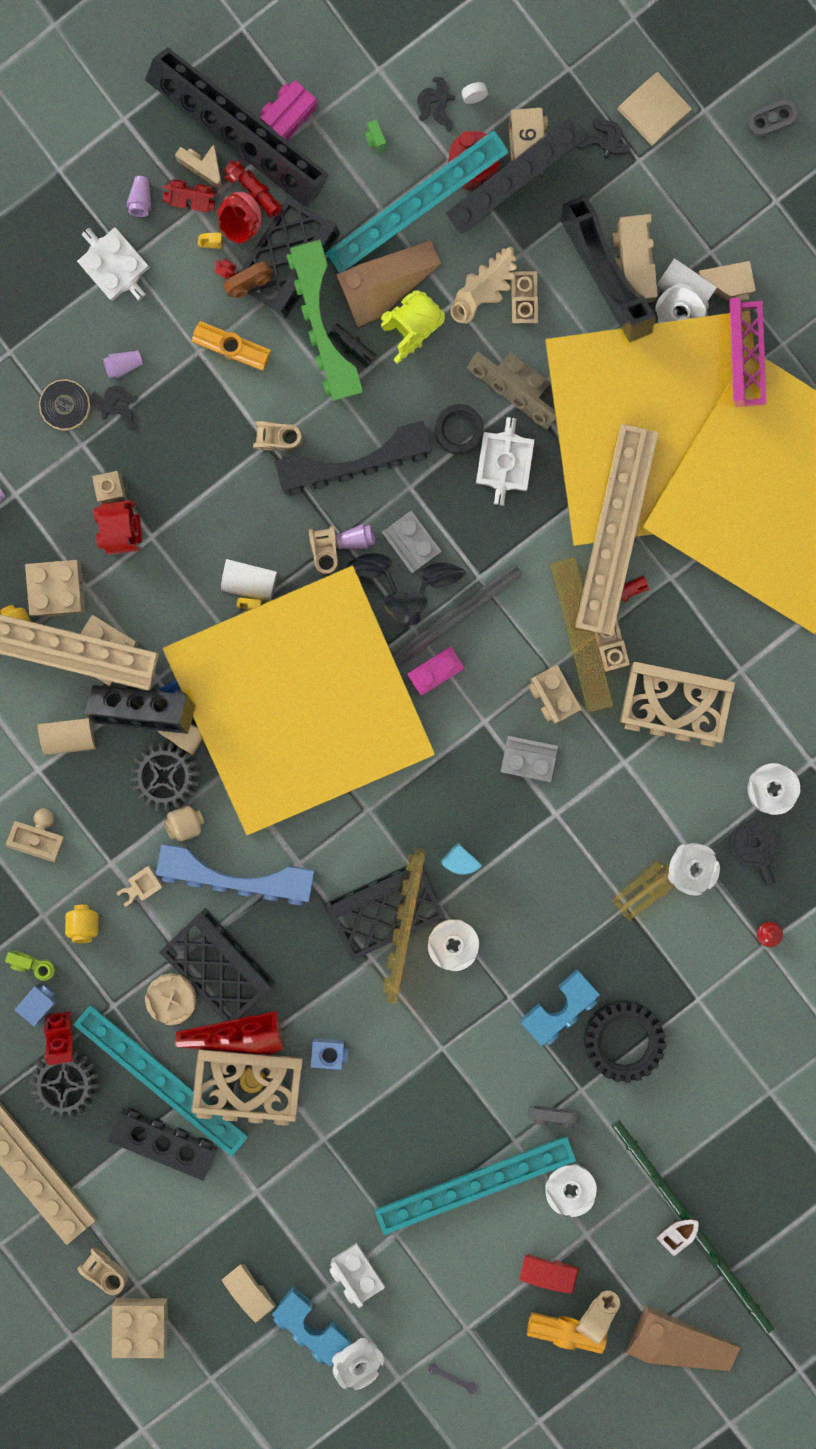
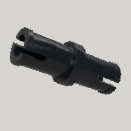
M336 323L333 329L340 336L333 330L327 336L343 347L347 355H353L368 368L372 362L364 355L373 361L377 354L362 344L358 336H352Z

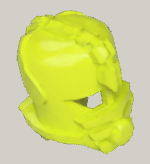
M413 291L412 294H408L401 301L403 306L400 308L396 306L391 312L386 311L381 317L383 322L381 327L384 331H391L396 328L404 337L398 345L399 354L394 358L397 364L403 358H406L408 354L414 353L416 348H421L423 340L444 323L445 314L443 310L439 309V306L431 298L427 297L425 292Z

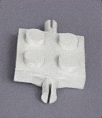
M114 227L107 235L98 239L90 228L86 229L87 233L83 232L82 236L91 247L77 262L106 296L113 301L121 293L130 290L138 301L145 297L146 293L137 282L150 266L119 230Z
M509 417L506 418L504 432L498 434L483 433L476 484L496 489L493 504L498 505L499 495H501L500 506H504L506 491H527L534 439L522 438L515 434L517 419H512L510 428L511 418Z

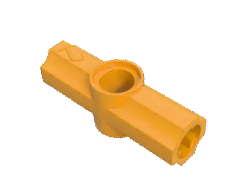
M199 321L193 333L192 343L222 354L227 359L239 361L258 370L264 371L272 352L270 349L243 339L236 333L226 332L202 321ZM229 341H236L238 343V348L233 352L225 350V345Z
M532 1312L529 1318L527 1336L551 1341L554 1345L564 1349L573 1350L576 1347L603 1354L607 1341L606 1333L602 1341L596 1344L576 1330L579 1321L570 1317L560 1316L555 1318Z

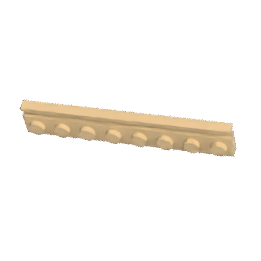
M620 424L575 624L576 628L613 636L659 432Z
M0 614V654L151 690V682L154 677L159 653Z
M0 1103V1165L67 1245L97 1219Z

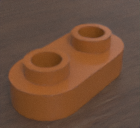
M266 261L256 263L229 278L223 284V288L228 297L241 298L248 293L249 289L268 283L273 271Z

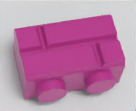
M296 80L291 85L286 83L278 92L279 98L273 104L271 102L267 103L260 113L262 115L260 120L286 141L318 108L317 99Z
M449 647L407 675L419 695L422 696L465 668L452 647Z

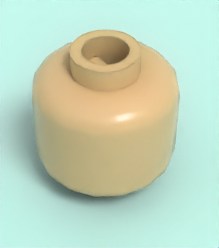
M189 805L168 812L167 820L164 821V826L170 839H175L180 843L199 836L201 833L200 825L204 824L200 811H194Z

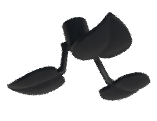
M378 553L364 554L353 559L347 565V568L353 565L358 578L361 579L376 578L382 573L386 575L393 593L385 597L383 601L384 607L395 619L405 626L415 625L420 622V612L428 604L427 597L424 596L427 585L430 584L434 588L446 587L466 575V571L456 565L434 563L422 570L421 577L425 580L422 582L419 593H398L392 576L387 569L392 565L391 559Z

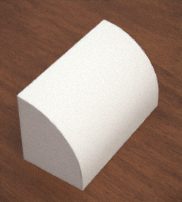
M675 258L657 284V292L663 294L665 290L678 283L697 289L707 301L717 288Z
M226 559L221 591L269 602L272 600L278 573Z

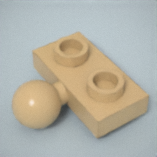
M42 808L34 814L35 827L14 821L6 847L55 863L64 841V836L45 831L46 828L53 824L54 815L49 809Z

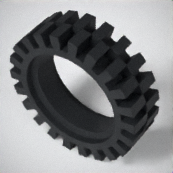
M624 1000V1002L614 1001L613 1004L604 1005V1008L600 1011L597 1010L594 1013L595 1016L590 1018L588 1022L589 1025L585 1030L584 1039L587 1056L595 1069L603 1074L604 1077L619 1083L620 1081L625 1083H631L633 1080L640 1081L642 1077L651 1075V1071L654 1068H658L660 1059L663 1060V1051L666 1049L665 1032L657 1017L648 1008L628 1000ZM620 1018L637 1020L645 1027L648 1034L649 1042L645 1054L640 1060L628 1065H620L609 1060L604 1055L601 1046L602 1034L605 1028L611 1022Z

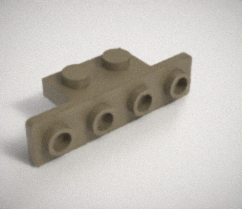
M480 352L475 353L467 369L493 388L495 392L506 398L516 408L532 418L537 424L548 429L556 419L555 410L539 398L551 382L512 352L505 357L499 366L495 365Z

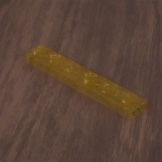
M573 557L550 563L587 713L612 707L613 704L594 631L575 627L583 593L576 559Z
M415 848L414 856H408L406 870L411 871L409 880H404L401 895H405L406 899L404 905L399 904L397 920H401L400 929H394L392 944L397 946L395 954L390 953L387 968L392 969L390 978L385 977L383 993H387L386 1002L397 1003L425 849Z

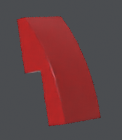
M71 1012L45 1015L44 1035L46 1038L45 1059L47 1066L72 1062L73 1028Z
M527 1254L524 1258L519 1280L545 1289L572 1294L579 1268L557 1260L550 1262Z

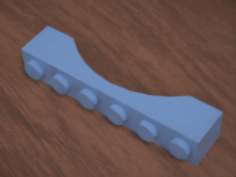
M161 844L156 875L162 876L161 881L177 883V879L186 880L188 886L202 888L203 884L213 885L212 890L227 892L228 888L238 889L237 894L244 896H253V892L263 894V899L278 901V897L289 898L288 903L303 905L304 901H310L315 870L288 866L279 872L263 877H235L209 867L190 848L170 844Z

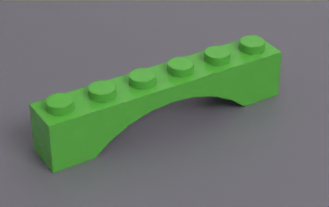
M317 240L290 248L291 254L287 255L290 269H296L298 279L294 280L298 296L303 294L306 305L301 306L305 321L310 320L313 328L308 333L312 346H318L320 355L315 357L319 371L324 370L327 380L322 381L326 396L332 395L334 401L362 393L363 390L356 367L334 348L322 324L319 309V292L322 277L327 268V262L321 241Z

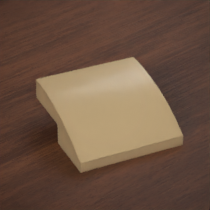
M657 72L632 93L618 107V110L653 146L668 134L672 127L686 117L692 108Z

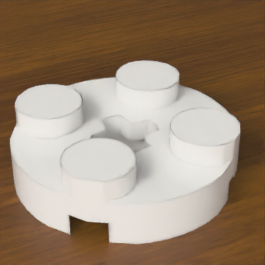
M682 283L675 284L673 287L665 290L656 303V311L659 318L657 321L658 323L706 317L709 307L708 301L697 289ZM676 306H684L688 315L683 314L679 316Z
M778 763L765 764L757 768L750 775L747 787L748 796L751 803L759 811L771 815L782 814L789 811L797 801L800 794V782L797 775L786 766ZM773 781L775 785H780L781 788L777 791V796L767 792V788L770 787V783Z
M698 843L680 845L670 861L669 881L679 891L694 896L703 894L701 892H704L706 889H711L717 882L720 873V865L716 861L714 851ZM694 863H696V867L699 868L698 873L694 872L693 875H691L690 868Z
M448 919L442 921L434 927L429 935V955L437 966L446 970H463L474 962L478 954V936L475 930L462 920ZM450 938L461 942L458 945L459 950L457 952L446 948Z
M571 1163L553 1170L545 1182L547 1201L551 1208L561 1215H570V1217L583 1215L591 1209L595 1202L596 1182L592 1174L577 1163ZM568 1184L572 1186L577 1185L578 1187L575 1190L576 1195L573 1197L571 1194H564Z
M360 1338L342 1352L334 1355L332 1359L334 1364L333 1375L344 1389H347L346 1387H352L354 1390L362 1389L371 1384L379 1375L377 1370L380 1364L383 1367V1355L374 1343L369 1342L366 1338Z

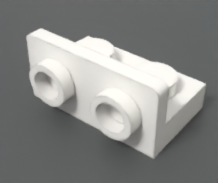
M355 1243L331 1259L332 1268L329 1270L336 1282H342L346 1288L344 1290L346 1298L351 1304L355 1302L358 1308L363 1306L364 1301L385 1288L383 1281L358 1243Z

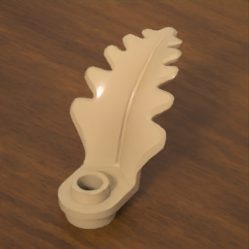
M513 247L503 248L502 254L497 252L496 260L491 257L489 259V268L481 265L479 267V275L471 273L466 277L465 287L458 291L451 306V315L456 322L468 323L472 321L480 304L498 303L503 298L499 291H509L511 289L506 280L515 279V274L510 272L517 269L516 264L512 262L517 259L514 256Z

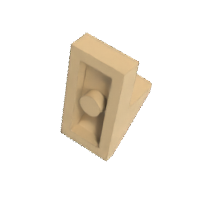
M213 145L202 161V157L194 150L189 148L186 151L180 147L175 154L177 162L220 191L222 181L215 146Z

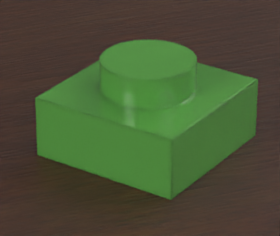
M377 119L368 122V132L364 134L369 147L374 146L377 154L387 150L386 141Z

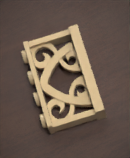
M639 662L631 663L619 722L625 724L624 729L640 732V727L648 728L652 735L665 737L666 732L676 734L675 739L690 742L691 738L701 739V745L715 747L716 743H723L735 682ZM637 674L643 675L645 694L633 696ZM664 681L667 683L668 689L665 692L655 694L654 689L661 690L658 687L659 682ZM678 683H682L686 699L696 708L687 715L673 720L663 710L658 699L669 696L676 689ZM695 688L701 691V695L697 697L703 699L701 703L691 696V691ZM719 691L724 692L720 713L710 707ZM640 699H647L649 704H644L639 708V710L645 709L647 711V717L643 719L636 718L632 713L633 704ZM705 711L712 714L716 720V727L711 732H704L699 728L700 723L703 721L709 725L707 717L702 715ZM657 716L665 726L650 722ZM691 723L694 732L678 728Z
M198 1049L191 1111L192 1113H197V1118L212 1119V1115H222V1120L238 1121V1117H246L248 1122L264 1123V1119L274 1120L276 1125H289V1121L296 1122L302 1058ZM204 1061H209L214 1080L202 1083ZM246 1065H252V1072L256 1080L267 1087L256 1097L244 1103L234 1095L226 1083L237 1080L243 1074ZM227 1066H235L236 1073L224 1078L222 1074H230L226 1071ZM268 1068L270 1070V1074L266 1076L267 1078H272L270 1082L261 1078L260 1071L262 1069ZM287 1068L293 1069L290 1091L280 1086ZM217 1085L219 1089L212 1091L209 1097L217 1096L218 1102L215 1105H207L202 1099V1093L207 1087ZM276 1090L283 1092L288 1098L287 1107L281 1111H276L271 1107L273 1101L281 1103L280 1098L273 1094ZM228 1100L237 1109L222 1107ZM263 1104L264 1109L266 1111H257L253 1109Z

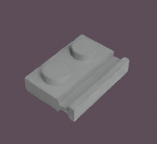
M412 510L381 532L411 574L442 552Z
M507 736L500 772L551 782L558 746Z

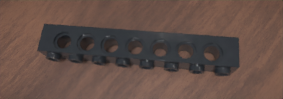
M169 47L153 58L145 78L146 82L306 207L319 195L329 175L326 171Z

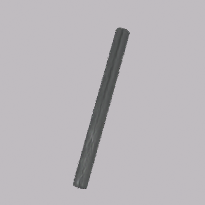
M514 564L392 653L396 666H400L521 577L522 572L518 566Z

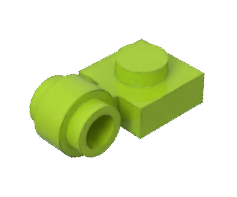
M15 950L7 953L5 962L11 964L10 968L25 972L26 969H32L38 980L47 981L56 972L55 965L50 960H39L37 957ZM42 966H45L48 969L47 974L42 973Z

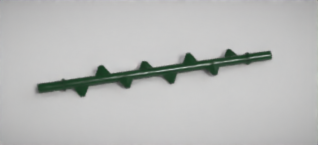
M620 1120L616 1121L611 1127L626 1145V1150L632 1153L681 1220L693 1219L638 1146V1141L632 1138ZM698 1228V1233L695 1237L698 1244L748 1309V1314L754 1317L765 1334L772 1332L774 1327L760 1310V1305L755 1303L702 1230Z

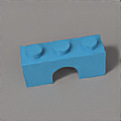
M578 969L558 986L566 996V1005L560 1012H547L538 1003L520 1019L521 1024L541 1046L545 1043L547 1045L553 1043L560 1036L557 1033L564 1026L567 1028L571 1027L579 1019L577 1015L583 1009L588 1011L598 1002L596 998L599 996V993Z
M293 1286L273 1309V1321L281 1329L285 1330L287 1328L294 1334L292 1337L300 1346L304 1347L306 1345L311 1349L313 1357L319 1363H326L331 1367L334 1355L342 1352L351 1344V1336L333 1320L323 1329L316 1330L310 1328L305 1321V1317L312 1310L313 1302Z

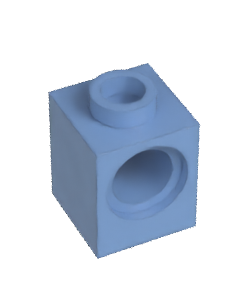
M37 984L15 1008V1011L31 1025L36 1026L58 1001L54 997L56 993L45 984L43 986Z
M314 1038L311 1067L342 1070V1064L348 1063L349 1048H344V1041ZM327 1048H333L338 1056L334 1060H327L323 1056V1051Z

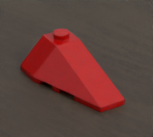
M275 1011L177 1031L175 1044L176 1047L272 1055L279 1050H283V1035L278 1014Z

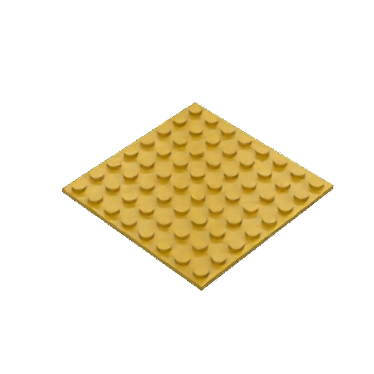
M750 310L742 311V319L749 325H751ZM730 313L654 324L652 334L630 343L622 329L545 339L573 546L594 543L620 424L659 432L635 537L652 534L642 528L643 524L733 378ZM742 324L744 333L747 328ZM751 331L743 339V344L748 349L754 348L753 333Z
M752 357L744 365V370L751 376L760 368V364ZM765 358L767 405L735 407L732 378L642 528L815 634L816 390ZM744 375L746 384L749 379ZM760 375L756 378V380H757L759 383H760ZM752 382L745 390V399L761 398V389Z
M353 565L162 648L181 691L186 693L196 705L193 713L194 720L246 835L435 755Z

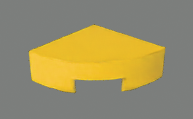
M204 233L199 235L197 246L222 249L224 241L222 233Z
M238 598L236 607L251 610L262 605L263 602L256 599Z

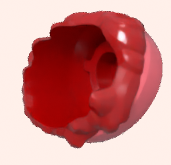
M245 192L230 194L223 200L217 210L220 232L234 243H245L254 237L261 227L260 207L255 199Z

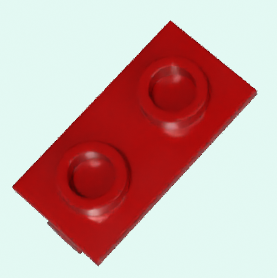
M172 179L171 183L168 182L163 186L164 189H169V192H164L163 202H167L169 206L186 208L187 199H191L192 210L209 213V210L214 211L215 201L211 200V197L214 198L218 191L212 190V187L209 185L197 184L196 187L187 186L186 181Z

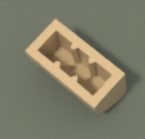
M90 718L37 724L39 740L44 755L96 749L93 721Z

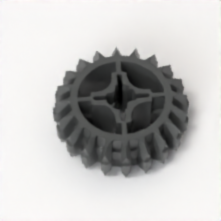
M159 742L158 751L154 744L149 745L151 754L146 750H141L140 753L144 760L136 757L134 761L140 766L139 768L131 767L130 771L138 773L137 777L130 778V782L138 781L139 784L132 788L133 792L139 790L143 792L137 797L138 800L141 801L148 797L145 804L147 807H150L153 801H155V810L157 811L161 809L162 803H164L165 811L171 810V802H173L176 809L180 808L179 799L184 803H188L189 799L185 794L188 793L193 796L196 793L190 789V785H199L198 781L192 780V776H198L200 772L191 771V767H195L197 762H187L192 754L188 752L182 756L181 754L184 749L180 747L175 752V744L172 742L168 745V750H165L164 742ZM160 755H169L176 758L177 761L168 767H163L154 758ZM148 764L154 772V779L149 786L145 783V770ZM183 766L185 782L181 789L175 780V775ZM159 770L167 772V770L171 771L168 776L170 783H166V781L157 783L162 776ZM161 786H166L175 795L170 798H162L154 795L153 792Z
M79 1051L73 1053L72 1062L60 1063L61 1070L56 1078L45 1079L48 1070L54 1065L47 1066V1062L44 1063L43 1061L36 1063L40 1070L34 1069L31 1072V1075L38 1079L29 1081V1085L37 1086L36 1089L30 1092V1095L39 1096L34 1103L35 1105L41 1102L44 1103V1106L41 1108L43 1113L48 1108L52 1109L50 1112V1117L52 1118L57 1114V1111L59 1112L60 1119H65L67 1111L71 1119L75 1118L76 1110L82 1115L85 1112L84 1106L90 1108L93 1105L89 1098L96 1099L98 1096L91 1089L100 1087V1083L92 1082V1080L98 1078L99 1074L96 1072L90 1073V1070L95 1065L94 1063L88 1066L84 1064L88 1060L87 1056H84L81 1060L77 1059ZM69 1066L76 1068L81 1073L84 1081L75 1078ZM63 1079H67V1082L70 1083V1086L66 1089L59 1085ZM46 1087L57 1093L58 1101L60 1102L53 1100L49 1096ZM84 1089L80 1100L68 1104L71 1091Z

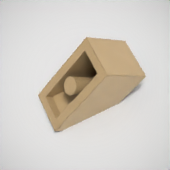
M750 261L700 270L698 272V275L717 287L714 293L725 301H730V298H740L741 303L746 302L756 292Z

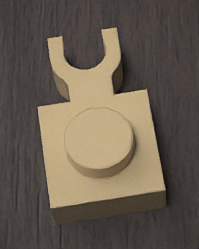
M149 865L128 879L132 887H125L116 894L118 896L124 892L129 894V901L124 903L126 907L136 900L137 895L143 901L165 885L160 877L156 875L152 865Z

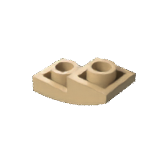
M537 271L511 272L515 274V279L511 280L512 323H538Z
M617 618L613 636L593 631L605 672L630 665Z
M240 1264L222 1279V1282L233 1298L255 1323L276 1307L263 1285L258 1286L245 1264Z

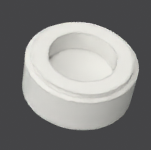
M476 82L466 86L461 94L465 103L472 104L485 99L488 96V91L484 83Z

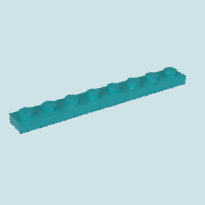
M493 130L327 251V256L339 273L346 271L509 153L508 149L496 131Z
M92 1004L75 1022L74 1026L231 1157L248 1138L249 1135L234 1122L222 1120V1115H212V1119L197 1118V1113H192L191 1111L194 1089ZM202 1097L204 1103H206L207 1105H212L204 1097Z
M563 1136L376 1208L375 1214L383 1235H386L576 1162L567 1136Z

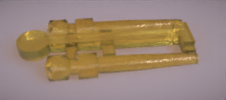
M657 861L654 862L651 868H646L642 875L612 899L613 903L628 921L660 897L663 898L668 894L667 891L669 889L675 888L674 884L669 880L666 883L664 881L669 875L670 863L665 866V872L659 875L657 872L662 869V864ZM655 875L656 879L648 885L645 880H649ZM661 883L662 885L654 892L652 889ZM642 884L644 889L624 905L619 902L620 899ZM649 893L651 895L631 914L627 912V909L645 894Z

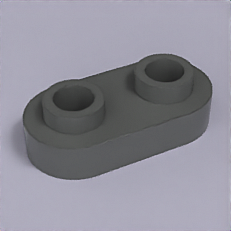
M783 99L759 108L751 113L747 121V128L756 137H764L787 128L794 123L798 116L797 106L794 102ZM779 113H787L788 118H781ZM756 121H761V122H763L764 127H763V128H758V127L756 126L755 122H756Z
M530 1106L528 1117L533 1119L534 1124L548 1125L550 1121L559 1122L560 1127L574 1128V1124L580 1123L581 1112L563 1108Z

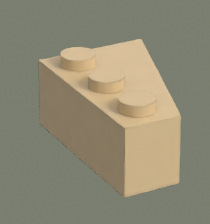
M651 214L621 217L615 232L611 235L612 246L617 248L618 258H615L626 279L645 297L647 303L655 302L657 299V284L651 249L654 246L653 239H650L648 225L649 222H652Z

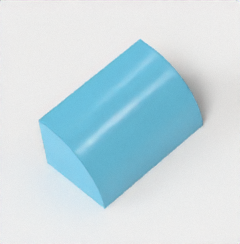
M459 843L441 860V864L445 868L457 874H469L482 866Z

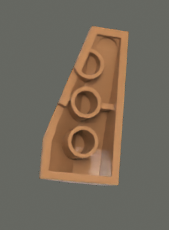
M430 240L337 274V282L357 328L380 319L386 311L391 309L397 302H400L407 293L441 265V262Z
M645 1305L625 1352L650 1364L730 1371L740 1346Z

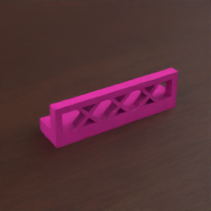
M730 298L735 407L767 405L763 302L741 303L740 298ZM757 309L758 317L751 325L742 319V310ZM742 324L747 328L744 333ZM757 324H758V332L754 329V327H755ZM750 331L759 339V343L752 351L743 344V339ZM758 349H759V357H757V356L755 355V353H756V351H757ZM744 351L748 353V355L745 358ZM751 357L760 364L759 370L753 376L744 370L745 363ZM744 375L749 379L746 384ZM759 375H760V383L756 380V378H757ZM752 382L761 389V398L745 399V390Z

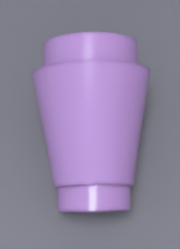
M136 176L134 178L126 204L128 213L133 216L146 217L152 209L149 178L144 176Z
M138 350L108 354V357L103 359L109 378L115 377L117 379L143 365Z
M362 524L336 535L339 550L370 549V546L375 545L372 525L366 526Z

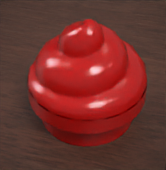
M765 922L757 930V939L765 947H775L781 943L783 931L777 923Z

